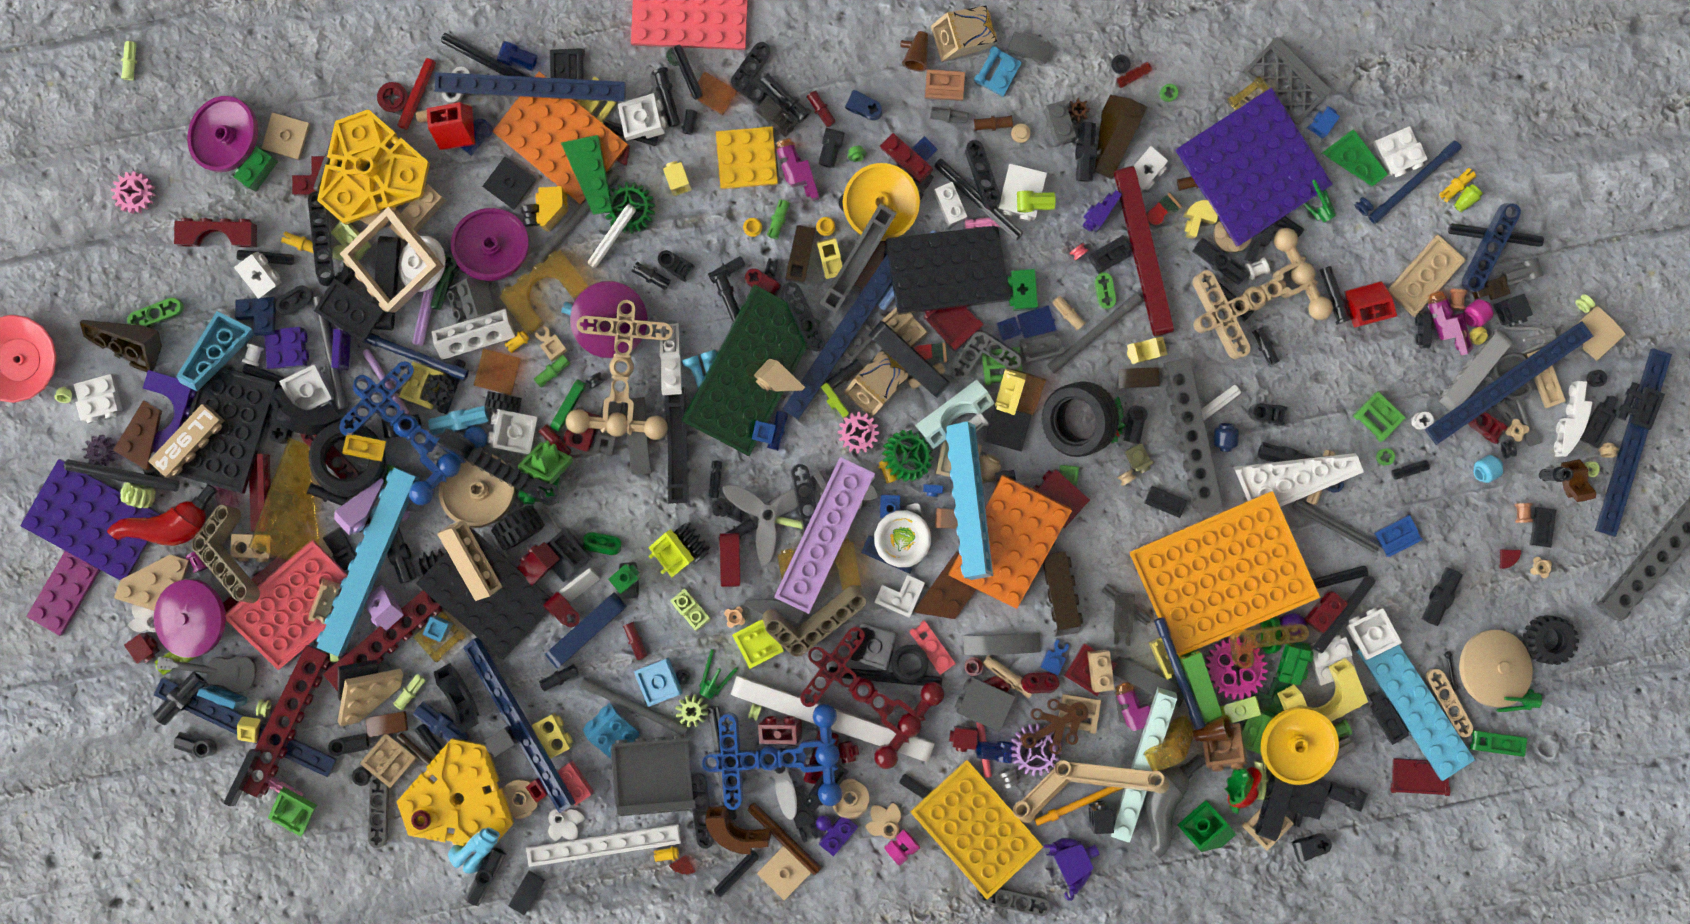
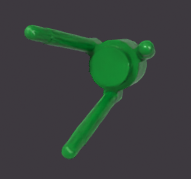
M1314 179L1312 183L1323 205L1317 208L1318 213L1307 202L1302 205L1314 215L1317 221L1321 219L1324 223L1335 217L1336 213L1327 190L1321 191Z
M714 649L710 650L703 678L699 685L701 687L699 693L708 699H713L714 695L718 696L720 690L738 670L735 667L719 686L715 682L721 672L720 668L717 669L712 680H707Z
M1528 689L1523 698L1504 697V700L1522 702L1523 706L1500 708L1496 711L1509 712L1540 708L1542 705V695L1535 693L1533 689Z

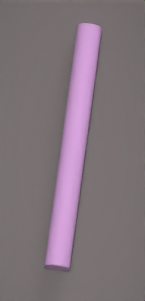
M369 349L362 352L381 381L386 374ZM390 381L385 383L388 389H394ZM396 393L392 399L400 406L401 411L404 410L406 414H409L410 411L399 397V394Z

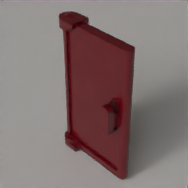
M1393 758L1390 791L1391 793L1450 796L1449 777L1444 781L1440 780L1428 760Z

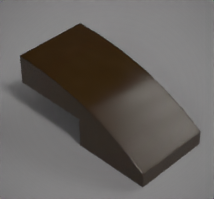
M1159 367L1118 369L1120 389L1160 387Z

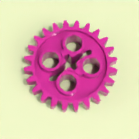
M1230 637L1227 644L1224 640H1221V647L1215 644L1214 648L1216 651L1209 650L1212 657L1207 656L1205 658L1210 662L1205 665L1209 669L1210 680L1214 683L1213 689L1218 688V695L1224 692L1225 699L1229 694L1232 700H1235L1237 695L1240 700H1243L1244 694L1250 698V691L1256 694L1258 692L1256 687H1263L1260 681H1266L1262 674L1268 672V670L1263 669L1267 662H1261L1265 655L1259 656L1260 648L1254 650V643L1248 646L1247 639L1240 643L1239 637L1236 638L1235 642ZM1231 652H1234L1235 655V666L1240 668V670L1237 672V676L1240 681V686L1237 685L1236 671L1231 669L1234 666V661L1231 656ZM1240 653H1244L1247 655V662H1241L1239 660ZM1221 656L1227 657L1229 664L1222 665L1219 658ZM1244 672L1250 673L1252 680L1245 681L1242 674ZM1225 675L1231 676L1233 683L1226 684L1223 677Z

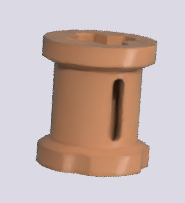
M1450 290V305L1453 310H1465L1464 301L1467 290Z
M1515 503L1514 505L1517 507L1515 523L1533 522V519H1531V506H1533V503Z

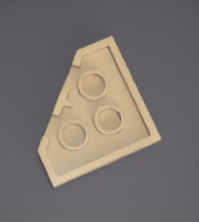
M168 555L121 579L114 599L154 611L160 594L172 583L185 579L190 560Z
M396 669L346 679L338 716L339 725L345 726L360 722L401 688L402 670Z

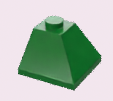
M1206 800L1177 824L1200 852L1221 848L1236 836L1230 825Z

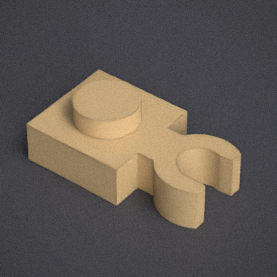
M544 326L546 334L540 336L536 332L535 336L539 341L544 342L540 347L553 362L567 352V349L556 335L551 337L550 330Z

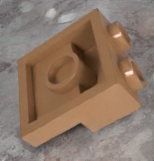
M1240 723L1232 724L1234 730V739L1232 741H1215L1217 749L1215 752L1209 753L1207 742L1203 741L1206 767L1212 769L1213 772L1223 771L1224 767L1231 766V769H1242L1243 765L1247 764L1246 749L1243 743Z

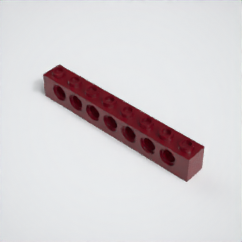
M422 590L401 608L404 615L389 629L385 630L381 626L378 627L323 675L338 692V666L360 663L361 654L367 656V661L377 660L379 665L384 660L383 656L386 653L391 654L399 648L397 645L402 640L405 642L414 635L412 632L417 627L419 629L423 628L428 623L427 619L430 616H437L442 612V606ZM421 604H424L427 608L425 614L419 612ZM406 616L410 617L412 620V624L410 627L406 626L404 623V619ZM391 629L397 632L396 639L390 637L389 632ZM377 641L382 644L380 652L375 649Z
M310 645L305 646L255 749L262 751L243 792L256 798L267 794L270 788L269 782L279 770L277 765L280 759L286 756L288 751L286 747L289 741H292L297 731L295 728L298 723L300 724L305 717L304 710L313 701L314 695L312 694L315 688H318L323 678L321 675L331 664L330 654ZM311 663H314L316 666V670L314 673L310 674L308 671V666ZM302 681H305L307 688L302 692L299 685ZM294 698L298 700V707L296 709L291 707V701ZM285 716L290 720L287 727L282 725V719ZM276 734H278L281 737V741L278 745H276L273 742V738ZM267 752H270L272 755V760L269 763L264 759ZM258 770L263 772V778L260 781L256 779V772Z

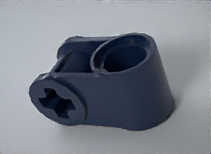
M852 90L844 108L872 121L880 119L882 116L881 104L859 91ZM876 107L877 112L871 114L870 109Z

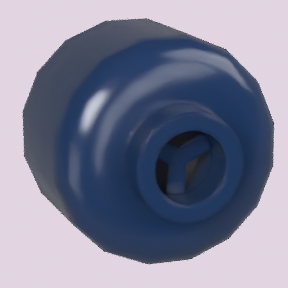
M1220 423L1214 429V445L1220 448V451L1231 452L1232 448L1238 446L1239 429L1235 427V424Z

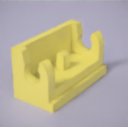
M1005 368L995 402L997 410L1015 415L1026 374Z
M1159 637L1148 642L1163 677L1166 679L1172 678V675L1175 673L1162 639Z

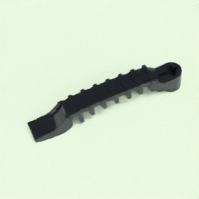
M446 428L437 444L453 452L464 461L471 463L472 466L480 468L481 471L489 473L490 476L498 478L499 481L518 489L519 492H524L529 497L538 499L547 505H554L559 501L560 496L555 485L537 478L532 479L527 473L522 474L518 468L515 470L511 468L510 464L502 463L501 459L493 458L491 453H484L482 447L477 449L473 442ZM551 492H553L554 496H549V498H547L546 493L550 494Z

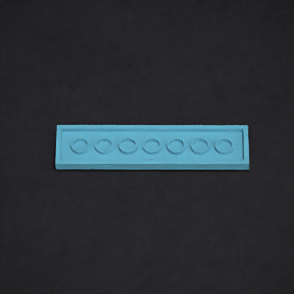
M1400 645L1392 647L1368 660H1365L1359 648L1356 650L1440 780L1444 781L1475 761Z

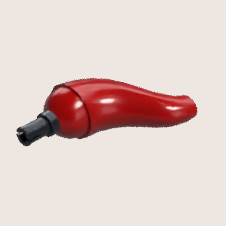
M207 484L199 496H195L192 501L179 503L158 516L120 519L109 527L107 533L117 540L131 537L168 546L186 543L193 539L205 524L207 503L218 490L212 485Z

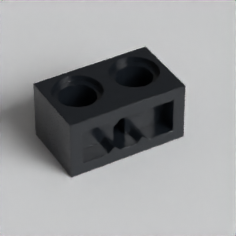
M1525 293L1493 304L1501 325L1509 324L1510 327L1527 322V317L1533 315Z
M1093 801V804H1088L1089 827L1093 833H1114L1113 809L1108 804H1105V801Z

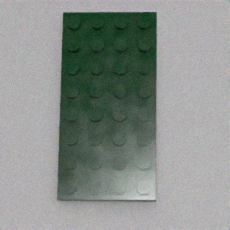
M755 284L753 285L681 420L747 456H750L757 443L756 440H752L755 422H768L784 392L762 389L756 383L757 378L754 374L768 359L778 361L793 375L807 349L786 301ZM796 307L794 308L797 314H801L803 312L802 310ZM814 318L817 325L819 326L821 321ZM806 320L803 323V329L809 331L812 328V323ZM815 332L812 333V334L806 335L807 338H808L809 336L813 337V334H815Z

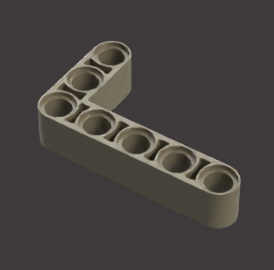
M219 505L192 540V549L236 601L255 603L260 596L259 588L222 546L223 542L240 521L241 512L234 507Z
M851 585L797 628L774 609L765 611L762 619L767 633L791 655L798 657L805 654L866 605V598L860 586Z

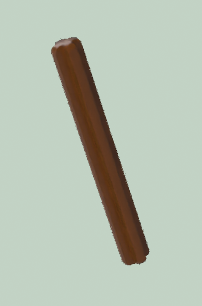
M753 802L748 807L747 811L766 829H770L771 834L813 875H816L821 870V866L756 803Z

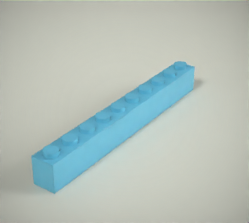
M394 468L393 471L391 470L386 478L388 483L379 494L380 501L378 506H375L372 510L371 517L373 518L364 529V539L356 547L355 552L357 555L348 566L349 573L347 578L345 577L341 582L340 588L342 590L333 601V611L325 619L326 627L317 638V642H319L317 648L338 657L344 655L410 502L409 489L412 484L419 481L420 477L399 468Z

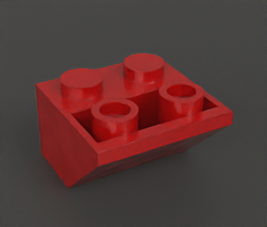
M458 102L426 108L428 129L439 150L475 145L472 106Z
M1382 281L1344 291L1350 316L1353 318L1354 328L1397 317L1393 298Z

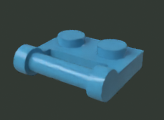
M992 46L980 73L976 74L974 81L1004 97L1022 62ZM997 57L1001 59V62L991 80L988 81L985 78Z

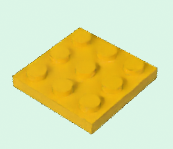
M773 126L716 131L721 189L778 185Z

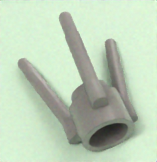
M1544 325L1538 327H1504L1506 330L1538 331L1535 333V336L1523 338V342L1536 340L1540 344L1520 352L1519 354L1521 355L1544 347L1556 339L1555 330L1552 327L1545 328Z

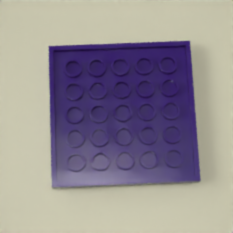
M1272 87L1175 149L1204 197L1218 215V219L1236 247L1318 195L1312 180H1316L1321 191L1333 185Z

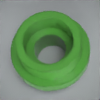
M860 145L854 146L848 150V159L853 162H860L866 156V150Z

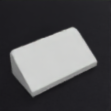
M588 568L562 588L559 593L571 602L598 582L600 577L593 568Z

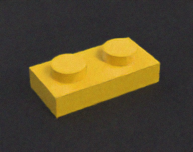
M346 435L342 453L382 462L386 441L357 435Z

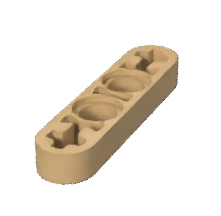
M1432 668L1428 670L1425 678L1441 709L1459 736H1470L1473 732V726L1447 677L1439 669ZM1433 673L1439 674L1437 680L1440 684L1444 683L1445 685L1439 686L1436 681L1432 680V678L1434 677ZM1443 689L1449 691V697L1445 700L1440 697V692ZM1452 706L1458 708V714L1454 717L1449 714V709ZM1455 720H1460L1461 724L1467 725L1465 732L1459 731L1461 725Z

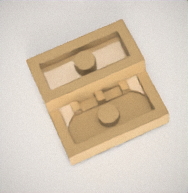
M1598 306L1593 308L1581 320L1594 336L1582 344V349L1596 361L1625 336L1624 331Z
M897 307L882 319L911 347H914L928 334L911 313L898 315Z
M386 734L380 738L360 764L391 788L416 757Z

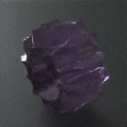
M105 435L92 436L91 441H85L88 447L82 449L87 451L84 458L89 459L88 463L109 466V461H115L113 454H118L113 450L116 443H111L112 438H106Z

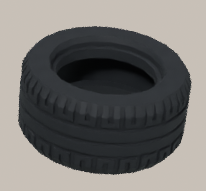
M1074 382L1058 388L1047 398L1048 400H1046L1042 410L1044 434H1046V438L1051 442V445L1062 454L1070 457L1088 456L1106 448L1115 438L1119 428L1118 408L1113 397L1102 386L1093 382ZM1073 399L1085 401L1095 414L1096 426L1089 439L1076 437L1066 425V408Z
M352 421L350 424L345 423V428L352 429L354 422ZM337 422L321 430L314 438V441H312L308 456L309 466L314 478L325 490L338 496L353 497L369 488L381 478L386 463L385 451L382 462L369 459L365 471L356 478L340 479L335 477L327 469L326 456L332 445L346 439V436L340 432V422ZM364 425L354 434L380 440L370 428Z

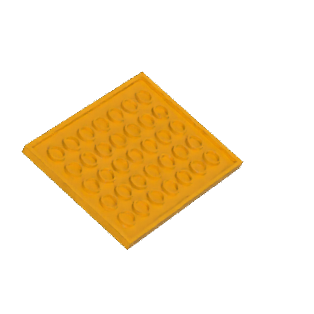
M1273 491L1129 551L1157 617H1165L1178 656H1182L1320 598Z

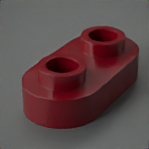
M1050 672L1028 673L1021 681L1022 688L1031 694L1053 693L1060 684L1059 678Z

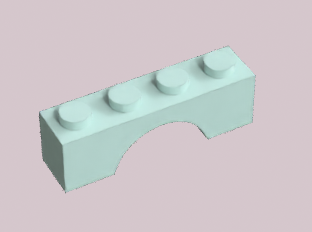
M975 380L915 426L927 443L934 449L946 440V426L951 425L956 418L967 413L980 415L995 403L988 391L978 380Z

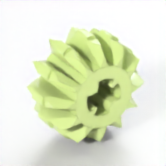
M127 482L124 483L121 489L120 498L127 505L149 508L155 500L156 491L153 487Z
M696 694L693 695L692 700L689 695H686V702L680 699L679 703L682 706H676V710L681 711L676 714V717L683 716L680 723L683 724L687 720V727L691 726L692 721L695 727L699 725L698 720L702 723L705 721L701 715H708L707 711L702 710L707 708L708 705L700 704L704 700L702 697L699 701H696ZM694 706L696 708L695 712H697V714L692 713L690 715L688 713L689 709H687V707L692 708Z

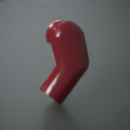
M993 676L983 681L1005 692H1008L1010 689V685L999 676Z

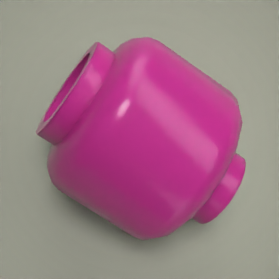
M1482 299L1473 301L1464 310L1466 323L1476 328L1485 325L1493 318L1494 314L1492 305Z

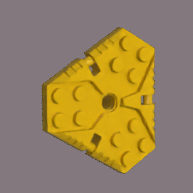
M367 109L335 121L327 155L330 163L329 165L325 164L317 201L337 219L346 225L373 214H378L380 210L387 207H398L399 205L423 198L430 163L402 138L399 139L397 134L374 113ZM393 143L394 146L389 149L388 147ZM338 161L342 162L341 167H337ZM370 164V168L364 171L365 166ZM382 197L383 201L378 202L377 198Z
M456 738L450 739L426 767L427 770L422 772L396 801L408 836L444 843L451 841L455 845L465 846L472 836L487 827L499 832V841L514 824L503 788H499L497 784L500 779L492 756L487 751L485 744ZM432 775L437 778L436 782L430 779ZM490 785L492 791L486 792L485 786ZM456 793L463 795V802H459L456 799ZM418 810H425L431 816V823L426 829H416L411 823L412 815ZM419 816V821L423 823L425 821L424 817ZM449 828L455 829L454 834L448 833Z

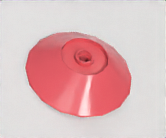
M11 314L0 317V401L16 403L32 399L46 388L54 375L57 355L53 339L42 325L29 317ZM17 357L21 359L19 363L16 361Z

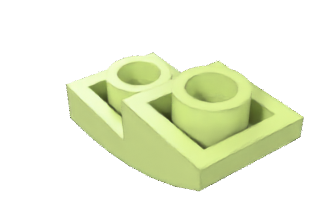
M685 588L670 600L695 631H698L711 620Z

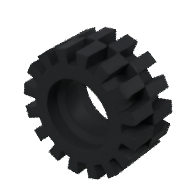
M488 391L485 406L519 413L522 398Z

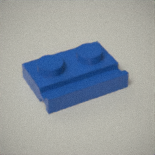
M1410 515L1374 532L1386 557H1390L1423 540Z

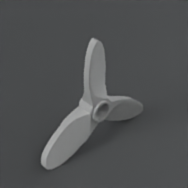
M732 484L723 486V493L729 501L744 512L758 517L755 531L756 554L762 564H768L772 559L775 549L776 530L774 521L776 517L798 507L794 489L785 492L770 503H763L753 493ZM807 486L799 488L800 496L806 497L809 494ZM770 509V515L764 518L763 512Z
M809 731L803 734L802 739L797 744H791L789 747L799 746L804 740H817L818 731ZM814 747L804 748V753L806 754V757L810 754ZM740 748V750H753V749ZM791 753L784 754V759L787 762L794 760ZM747 755L746 761L749 764H754L755 758L752 755ZM765 755V760L768 763L774 762L773 757ZM757 767L752 769L761 772H772L775 776L776 795L781 810L788 819H793L797 813V797L794 784L789 775L791 767H785V771L781 774L777 773L776 770L767 771L763 768L757 769Z

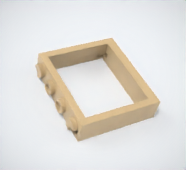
M387 207L340 253L344 258L343 262L346 266L354 270L356 273L355 277L367 286L368 293L376 297L380 302L379 306L385 312L396 313L444 267L398 209ZM389 221H391L427 265L392 300L387 297L354 256Z

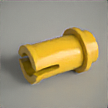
M524 330L518 331L515 338L505 343V346L513 353L524 343L527 344L530 337Z
M878 462L880 465L878 468H881L886 484L898 480L896 479V474L890 475L891 469H885L888 465L887 462Z
M671 846V848L654 850L655 862L665 860L676 861V859H679L678 847Z

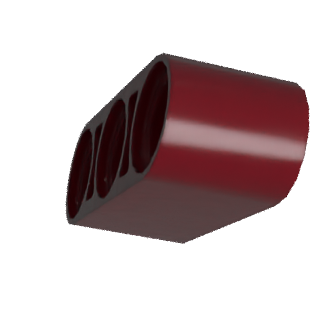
M720 533L721 587H740L739 533Z

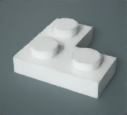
M907 575L900 592L881 585L874 603L910 618L925 582Z

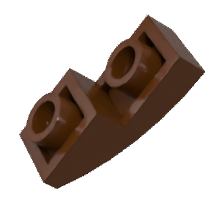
M406 711L365 718L368 737L408 731Z

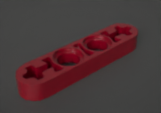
M301 434L302 440L310 447L314 440L312 438L307 439L308 435ZM332 445L327 452L326 465L340 479L348 477L344 471L339 472L344 468L349 473L354 472L353 478L359 476V471ZM335 457H340L342 460V465L339 468H335L332 464Z

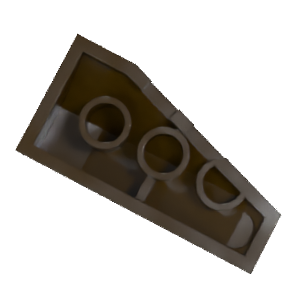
M1109 95L1101 112L1094 172L1112 180L1114 171L1117 170L1147 106L1131 98Z
M89 320L80 321L84 338L102 349L107 347L114 352V356L119 359L121 357L130 361L129 365L144 372H148V370L154 371L162 347L159 331L142 325Z

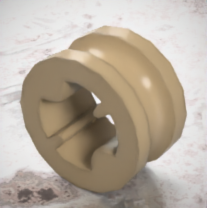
M1132 469L1117 477L1118 480L1122 481V486L1137 478L1136 475L1132 474Z

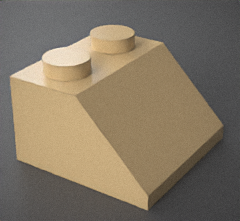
M768 359L754 374L757 378L756 383L767 391H800L805 388L783 365L773 359Z

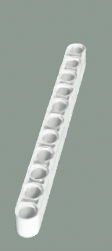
M736 676L731 695L811 723H814L812 717L814 709L821 704L817 702L812 707H806L801 703L800 696L742 676ZM806 699L804 702L807 704L808 702L812 703L813 701ZM835 709L837 720L831 726V729L878 746L888 745L896 735L885 725ZM915 736L909 738V743L904 742L898 752L929 762L935 743Z

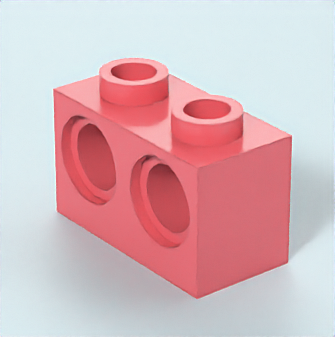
M573 760L557 770L576 802L575 806L593 794V788Z

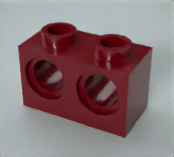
M585 411L586 413H588L590 417H600L599 415ZM588 428L585 432L580 433L583 436V441L580 444L574 442L576 433L567 429L564 435L565 445L590 452L597 429Z
M1327 590L1304 619L1317 632L1324 633L1348 603L1334 591Z

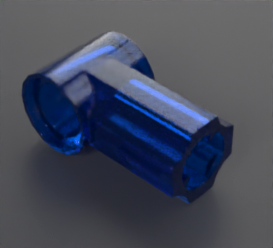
M503 41L497 56V60L504 64L516 65L529 71H533L538 58L536 54L522 50L517 45L507 41Z
M483 118L476 119L473 122L475 145L460 147L470 156L493 133L492 125ZM486 124V130L480 133L479 126Z
M979 741L976 745L975 753L979 759L1012 763L1013 757L1011 755L1014 750L1011 747L1014 746V743L997 741V743Z

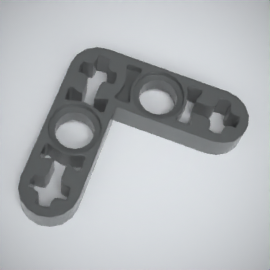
M978 330L972 335L953 364L951 374L957 380L964 379L982 352L1009 369H1017L1021 364L1022 357L1016 350L988 332ZM983 335L985 343L980 342L977 348L974 347L977 342L976 336L980 337ZM999 345L1002 348V352L996 355L992 353L991 347ZM972 350L975 352L976 357L969 360L965 357V352ZM1005 350L1009 351V352L1007 353V356H1009V357H1011V358H1012L1013 356H1016V357H1017V358H1016V361H1017L1018 363H1015V362H1014V363L1010 364V363H1009L1010 359L1007 358L1006 356H1005L1004 360L1001 359V357H1002V356L1004 355V353H1005ZM963 362L966 363L963 369L964 374L960 373L958 375L955 368H960Z

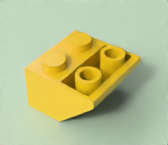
M562 186L538 187L539 193L535 195L536 204L539 205V212L536 213L537 224H540L546 232L551 231L568 212V196Z

